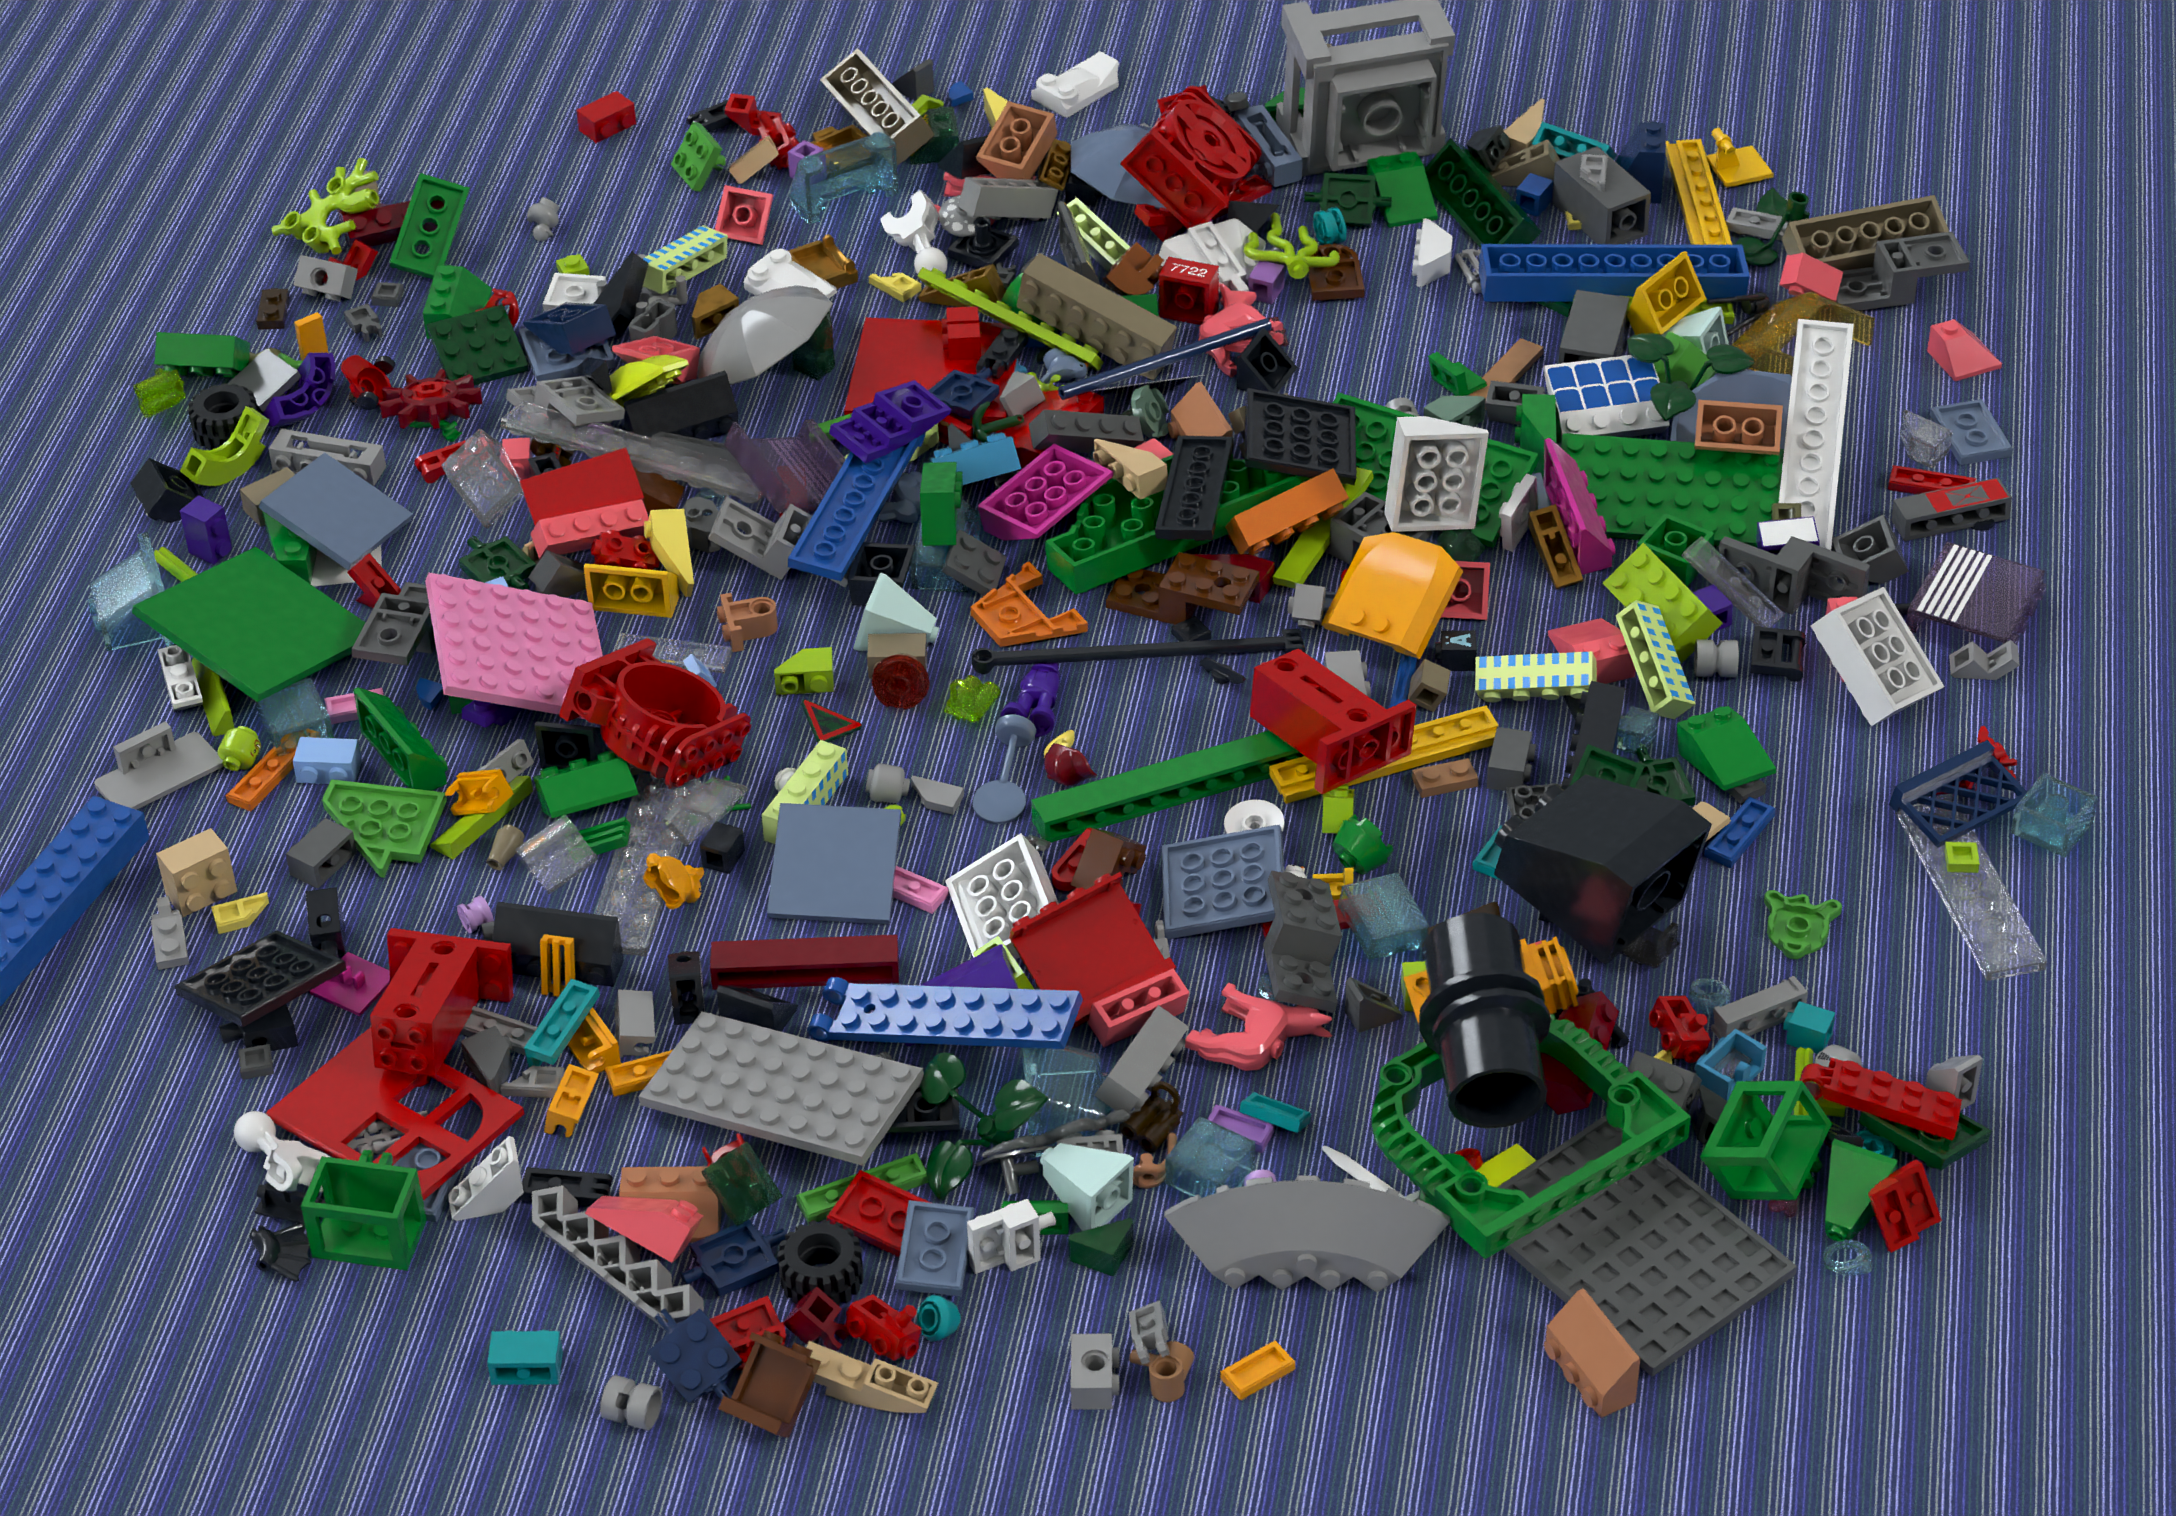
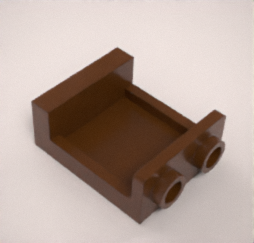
M765 1330L762 1336L752 1332L749 1339L754 1340L755 1343L731 1398L723 1396L718 1409L771 1433L789 1438L821 1361L811 1357L813 1350L794 1343L792 1348L782 1345L781 1343L784 1338Z

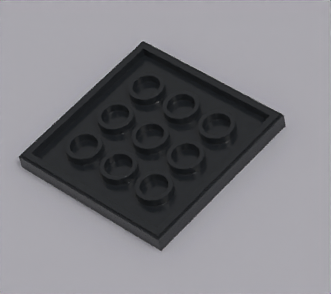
M1248 388L1245 405V467L1314 478L1334 468L1341 483L1355 485L1357 478L1355 407Z
M276 930L176 984L175 989L177 996L241 1027H245L341 974L347 968L344 960Z

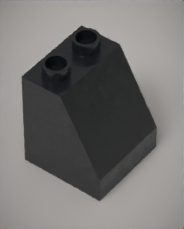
M1585 774L1566 790L1558 784L1551 786L1537 802L1534 809L1535 813L1527 820H1524L1519 815H1514L1506 821L1495 837V844L1501 848L1494 875L1606 965L1684 902L1712 823L1684 801Z

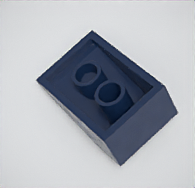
M565 302L523 321L525 328L558 353L571 354V357L586 353V348L590 346L597 347L608 342L607 338L616 335L605 304Z

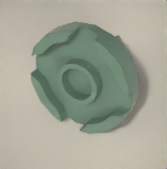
M1146 384L1133 391L1131 396L1132 408L1121 415L1139 416L1143 434L1150 439H1157L1169 433L1165 416L1166 413H1169V408L1157 388L1150 389V385Z

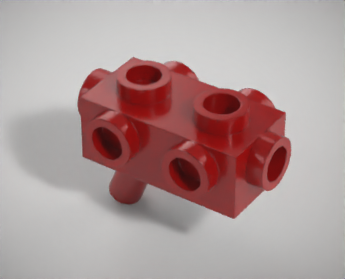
M766 110L757 115L763 124L762 127L758 128L762 137L759 142L766 136H770L779 153L776 158L769 162L770 166L773 167L775 165L778 170L782 167H789L788 151L799 144L795 137L797 135L790 122L785 124L780 116L771 120Z
M608 530L601 532L599 538L594 539L592 542L591 555L595 556V562L592 564L653 570V568H658L660 560L653 552L650 541L645 536L637 535L630 538L621 536L619 531Z
M1658 996L1653 1009L1649 1013V1023L1652 1028H1658L1662 1035V1048L1670 1050L1674 1059H1685L1688 1063L1698 1061L1705 1053L1711 1040L1703 1027L1708 1022L1707 1017L1704 1014L1697 1015L1687 996Z
M873 1294L854 1301L846 1312L845 1327H847L849 1334L854 1338L865 1340L872 1345L876 1354L884 1355L893 1361L901 1357L909 1360L916 1354L922 1330L921 1327L911 1321L917 1314L914 1306L906 1305L901 1312H898Z

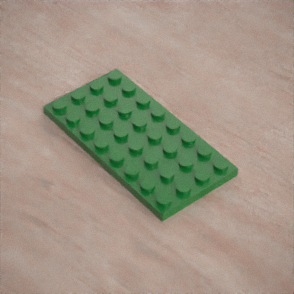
M1338 392L1333 403L1355 407L1356 467L1373 471L1374 478L1365 492L1386 502L1397 417L1416 416ZM1488 438L1475 528L1439 531L1494 548L1500 536V508L1504 502L1508 503L1517 482L1520 483L1526 473L1532 475L1539 462L1538 453Z
M1562 433L1561 448L1576 461L1580 471H1585L1588 480L1587 490L1589 494L1593 493L1596 498L1597 509L1595 510L1598 516L1602 515L1604 518L1607 538L1640 540L1666 513L1714 532L1713 546H1720L1721 540L1726 536L1758 548L1756 543L1757 522L1772 520L1771 504L1779 502L1784 449H1780L1779 455L1694 449V442Z

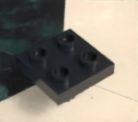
M979 217L976 218V221L974 220L975 235L959 237L947 249L949 258L977 268L994 264L996 269V265L1002 263L1019 246V237L991 228L988 218Z

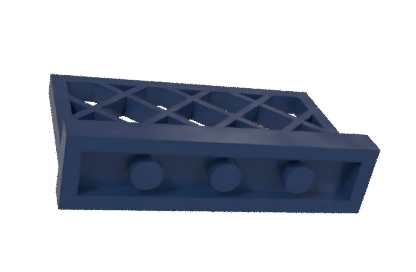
M1986 740L1896 785L1889 805L1896 813L1903 810L1931 842L1939 848L1945 845L1946 842H1951L2029 802L2031 795L1993 756L1995 748ZM1990 767L1998 775V778L1981 776L1982 770ZM1962 780L1974 782L1975 791L1958 787L1959 782ZM1980 784L1997 787L1996 795L1980 792ZM2001 789L2013 791L2018 797L2014 799L2002 797ZM1936 793L1953 794L1952 802L1935 799ZM1957 795L1974 799L1973 807L1958 804ZM1978 801L1995 803V808L1991 811L1978 808ZM1919 803L1930 806L1929 814L1917 811L1912 805ZM1934 807L1951 810L1950 818L1934 815ZM1960 812L1972 815V820L1969 822L1955 820V814ZM1934 823L1948 826L1949 832L1940 836L1932 825Z

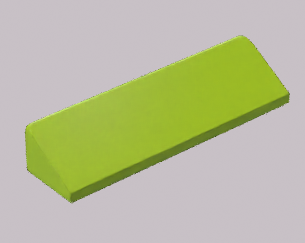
M193 657L191 662L202 695L203 707L213 736L223 735L229 729L234 728V723L221 678L217 673Z
M517 776L508 783L514 794L500 808L492 813L464 815L432 842L430 847L452 860L455 859L533 792L531 777Z

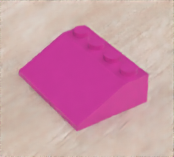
M1551 438L1544 439V488L1551 505L1556 504L1581 574L1584 575L1612 567V555L1616 554L1613 540L1606 537V524L1603 516L1597 515L1595 510L1597 509L1596 498L1593 493L1589 494L1587 490L1588 480L1585 471H1580L1576 461Z
M1052 444L977 505L983 529L985 532L1003 541L1038 539L1113 477L1114 473L1112 470L1063 447Z

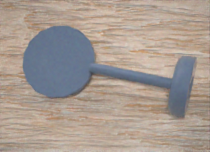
M1016 714L1001 716L995 726L997 738L1002 743L1008 745L1001 779L983 784L976 790L973 796V809L976 815L983 821L992 824H1006L1015 821L1022 815L1026 807L1024 792L1015 783L1009 782L1008 777L1015 747L1029 745L1035 738L1036 727L1029 719Z

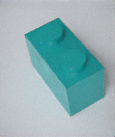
M492 1331L487 1362L491 1385H559L563 1357L560 1331Z

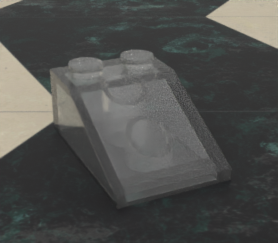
M479 429L470 436L441 465L449 482L486 529L523 496L519 482L520 479L503 445L482 429Z

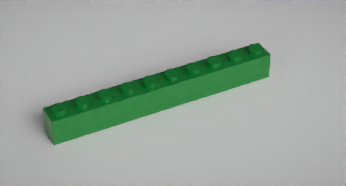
M1268 730L1032 799V822L1041 838L1052 843L1082 834L1089 827L1103 828L1271 778L1269 766L1305 755Z

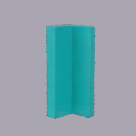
M570 979L524 1047L529 1068L531 1066H540L543 1062L555 1064L600 997L597 987Z

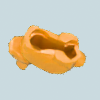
M650 853L647 856L646 863L648 868L643 875V879L647 886L657 890L669 909L679 908L684 901L695 903L700 898L701 885L699 880L704 875L703 867L684 866L680 860L672 856L660 857L655 853Z

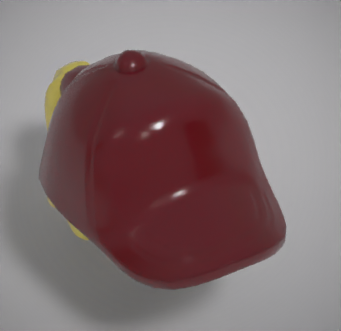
M1073 730L1066 731L1053 739L1045 748L1043 755L1045 758V770L1048 774L1047 778L1065 786H1074L1088 778L1097 777L1085 756L1079 750L1071 748L1075 739Z

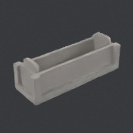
M1792 976L1788 980H1782L1777 985L1722 1007H1714L1715 1022L1711 1026V1030L1719 1039L1723 1036L1727 1037L1735 1028L1748 1036L1785 1022L1788 1012L1794 1013L1799 1001L1807 1002L1808 991L1795 976Z

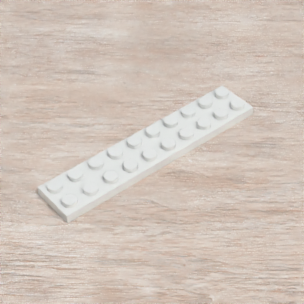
M1798 319L1778 503H1801V518L1814 516L1820 541L1819 546L1831 550L1854 324Z

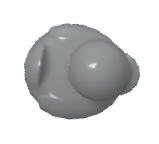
M541 198L539 203L531 205L527 213V220L529 222L534 221L539 224L533 229V237L538 241H545L549 237H553L550 228L556 227L559 222L557 214L559 206L547 198Z

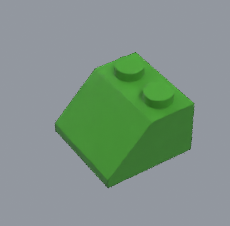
M1669 331L1665 337L1674 346V353L1667 356L1669 359L1671 382L1683 381L1690 388L1702 366L1709 359L1692 342ZM1660 359L1654 363L1660 383H1666L1664 363ZM1712 366L1707 368L1697 387L1715 376L1717 372L1712 369Z

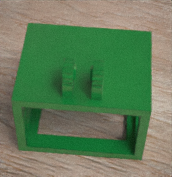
M1737 1081L1700 1158L1730 1199L1796 1200L1801 1188H1812L1815 1180L1811 1173H1818L1822 1167V1163L1817 1155L1832 1123L1803 1081ZM1758 1095H1784L1775 1115L1769 1112ZM1798 1100L1809 1115H1791Z
M363 1150L358 1161L322 1156L301 1204L312 1258L407 1271L427 1222L417 1169L392 1166L393 1155L387 1152L381 1155L378 1164L373 1163V1153L371 1150ZM321 1186L326 1204L315 1203ZM319 1217H324L320 1225Z

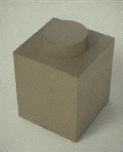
M1424 659L1411 677L1408 700L1434 712L1447 695L1450 670Z

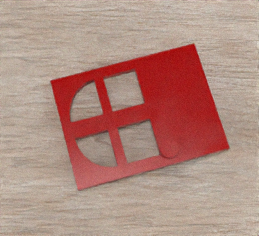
M370 1027L269 1109L266 1114L276 1125L333 1158L358 1161L362 1154L348 1147L347 1144L377 1119L405 1134L384 1151L392 1153V1166L419 1143L428 1148L435 1149L447 1159L435 1166L417 1171L424 1201L523 1116L524 1109L517 1103L445 1063L442 1064L436 1076L374 1068ZM431 1077L455 1090L450 1097L426 1117L398 1102L415 1087L426 1085ZM472 1100L481 1108L483 1117L477 1132L469 1141H466L440 1125L468 1101ZM381 1155L378 1156V1157L373 1161V1163H377V1164H378V1163H379V1160H380V1158H381Z

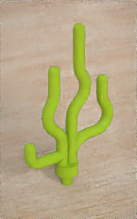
M1273 213L1270 216L1272 229L1267 233V241L1271 245L1284 250V252L1256 250L1259 246V239L1255 232H1251L1248 235L1249 242L1244 245L1243 249L1244 254L1250 259L1286 264L1289 275L1295 279L1305 277L1309 271L1308 267H1333L1340 260L1337 251H1331L1329 257H1309L1317 252L1319 246L1316 240L1309 237L1308 228L1304 225L1298 228V235L1301 243L1306 247L1298 250L1295 256L1293 245L1279 237L1282 234L1280 216L1277 213Z

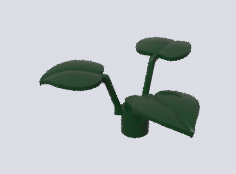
M1771 188L1760 198L1756 212L1782 216V219L1766 245L1761 240L1752 237L1741 238L1735 243V245L1743 246L1746 263L1755 266H1768L1776 261L1778 254L1770 248L1773 246L1785 222L1809 219L1810 213L1806 212L1809 202L1807 195L1801 192H1791L1786 200L1774 188Z
M1654 333L1637 334L1627 339L1628 351L1635 359L1645 363H1655L1661 359L1664 363L1666 383L1654 385L1651 388L1650 397L1655 409L1665 421L1691 409L1695 405L1696 396L1692 390L1697 387L1708 367L1712 366V369L1720 374H1734L1752 367L1755 363L1751 356L1735 346L1727 344L1713 346L1707 351L1706 356L1709 360L1704 363L1691 387L1688 388V385L1683 381L1671 382L1669 359L1667 356L1674 353V346L1669 339Z
M939 1053L934 1056L933 1060L928 1063L921 1081L920 1090L922 1097L930 1104L939 1105L944 1103L951 1095L980 1118L977 1124V1131L981 1139H960L956 1144L945 1140L935 1147L927 1162V1179L935 1196L944 1201L946 1196L957 1188L970 1173L973 1157L970 1149L965 1147L966 1145H982L987 1148L990 1143L996 1146L1004 1141L1013 1140L1014 1130L1025 1124L1046 1103L1048 1097L1024 1080H1011L996 1095L995 1107L997 1110L992 1115L987 1116L955 1091L966 1079V1069L963 1062L950 1053Z

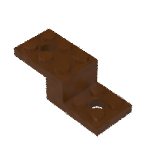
M1179 552L1166 574L1139 569L1119 577L1106 598V608L1174 625L1191 618L1198 605L1240 615L1259 581V571ZM1140 591H1146V592L1143 593V594H1138V593H1137V592H1140Z

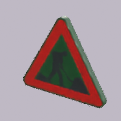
M804 699L801 703L817 743L820 740L825 742L833 741L856 732L862 727L860 722Z

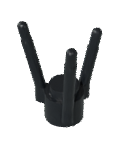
M1764 292L1708 299L1706 303L1725 304L1741 302L1743 312L1750 315L1749 318L1727 330L1728 337L1753 321L1762 319L1761 313L1767 312L1770 306L1769 298Z

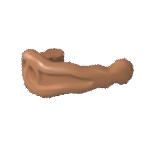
M1169 1133L1167 1136V1157L1162 1163L1153 1164V1156L1151 1154H1141L1139 1165L1133 1166L1134 1185L1139 1188L1148 1189L1161 1185L1167 1179L1176 1160L1177 1135L1175 1133Z

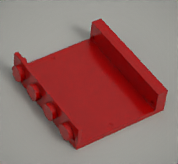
M1120 872L1113 876L1110 873L1102 875L1094 881V886L1086 890L1080 887L1067 895L1068 899L1059 904L1056 901L1047 904L1040 909V914L1031 919L1029 916L1022 917L1013 923L1014 928L1011 929L1009 939L1039 990L1080 992L1083 1001L1072 1029L1089 1020L1093 1003L1173 968L1176 970L1171 957L1164 959L1120 884L1122 878Z

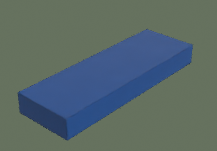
M1748 797L1731 817V822L1721 829L1705 848L1704 857L1732 868L1773 819L1776 808Z

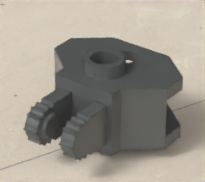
M698 496L687 499L682 509L685 511L689 549L694 548L707 553L720 550L721 546L708 539L719 512L714 502ZM706 512L712 513L709 516L703 515Z

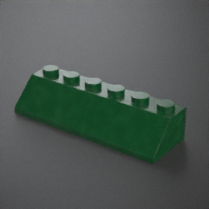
M1452 138L1446 142L1424 168L1433 195L1480 248L1481 244H1532L1542 232L1467 148Z

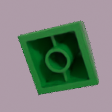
M1837 1139L1833 1140L1825 1219V1233L1830 1239L1837 1242L1851 1241L1875 1216L1868 1193L1880 1181L1897 1170L1898 1160Z

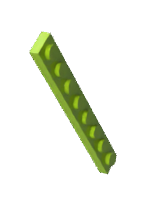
M922 267L917 275L925 285L969 307L978 306L979 312L1017 331L1028 333L1029 337L1053 349L1059 348L1061 351L1066 352L1067 355L1074 356L1079 362L1089 363L1088 367L1099 371L1104 363L1097 355L1099 351L1092 346L1085 344L1082 347L1076 344L1077 340L1070 335L1063 333L1060 336L1054 333L1055 329L1048 324L1041 322L1038 325L1032 322L1033 318L1026 313L1019 311L1016 314L1010 311L1011 307L1004 302L997 300L994 303L988 300L990 297L982 291L976 289L975 292L967 289L968 286L957 279H954L952 282L946 279V275L935 268L930 271Z

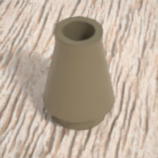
M504 825L503 828L498 829L490 855L486 860L487 864L495 870H502L505 864L524 846L523 840L525 836L523 832L512 825Z

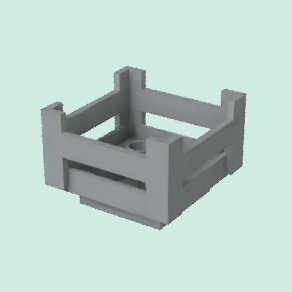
M1398 0L1318 14L1312 13L1307 1L1282 5L1281 26L1287 37L1284 100L1281 103H1277L1276 124L1303 159L1302 176L1324 173L1325 170L1331 169L1336 171L1366 166L1367 159L1414 151L1417 152L1418 156L1437 154L1445 145L1446 137L1441 123L1448 56L1454 54L1455 34L1438 0ZM1419 21L1423 32L1327 47L1323 36ZM1301 71L1306 80L1303 118L1298 113Z

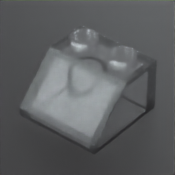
M716 777L710 778L704 784L698 781L686 792L688 796L685 799L679 796L668 805L667 808L670 812L662 821L687 847L708 831L715 821L719 822L746 794L748 788L745 785Z

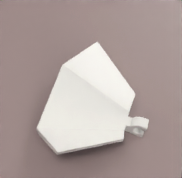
M1234 218L1214 225L1210 221L1188 228L1187 233L1164 240L1159 256L1165 260L1161 264L1162 266H1164L1168 257L1219 266V283L1230 287L1232 291H1249L1244 282L1248 283V277L1259 261L1248 258L1243 252L1244 245L1249 242L1248 235L1253 231ZM1258 236L1259 246L1256 250L1264 251L1266 242Z

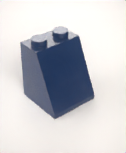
M1654 121L1640 122L1615 162L1651 192L1650 203L1661 204L1666 153V123Z

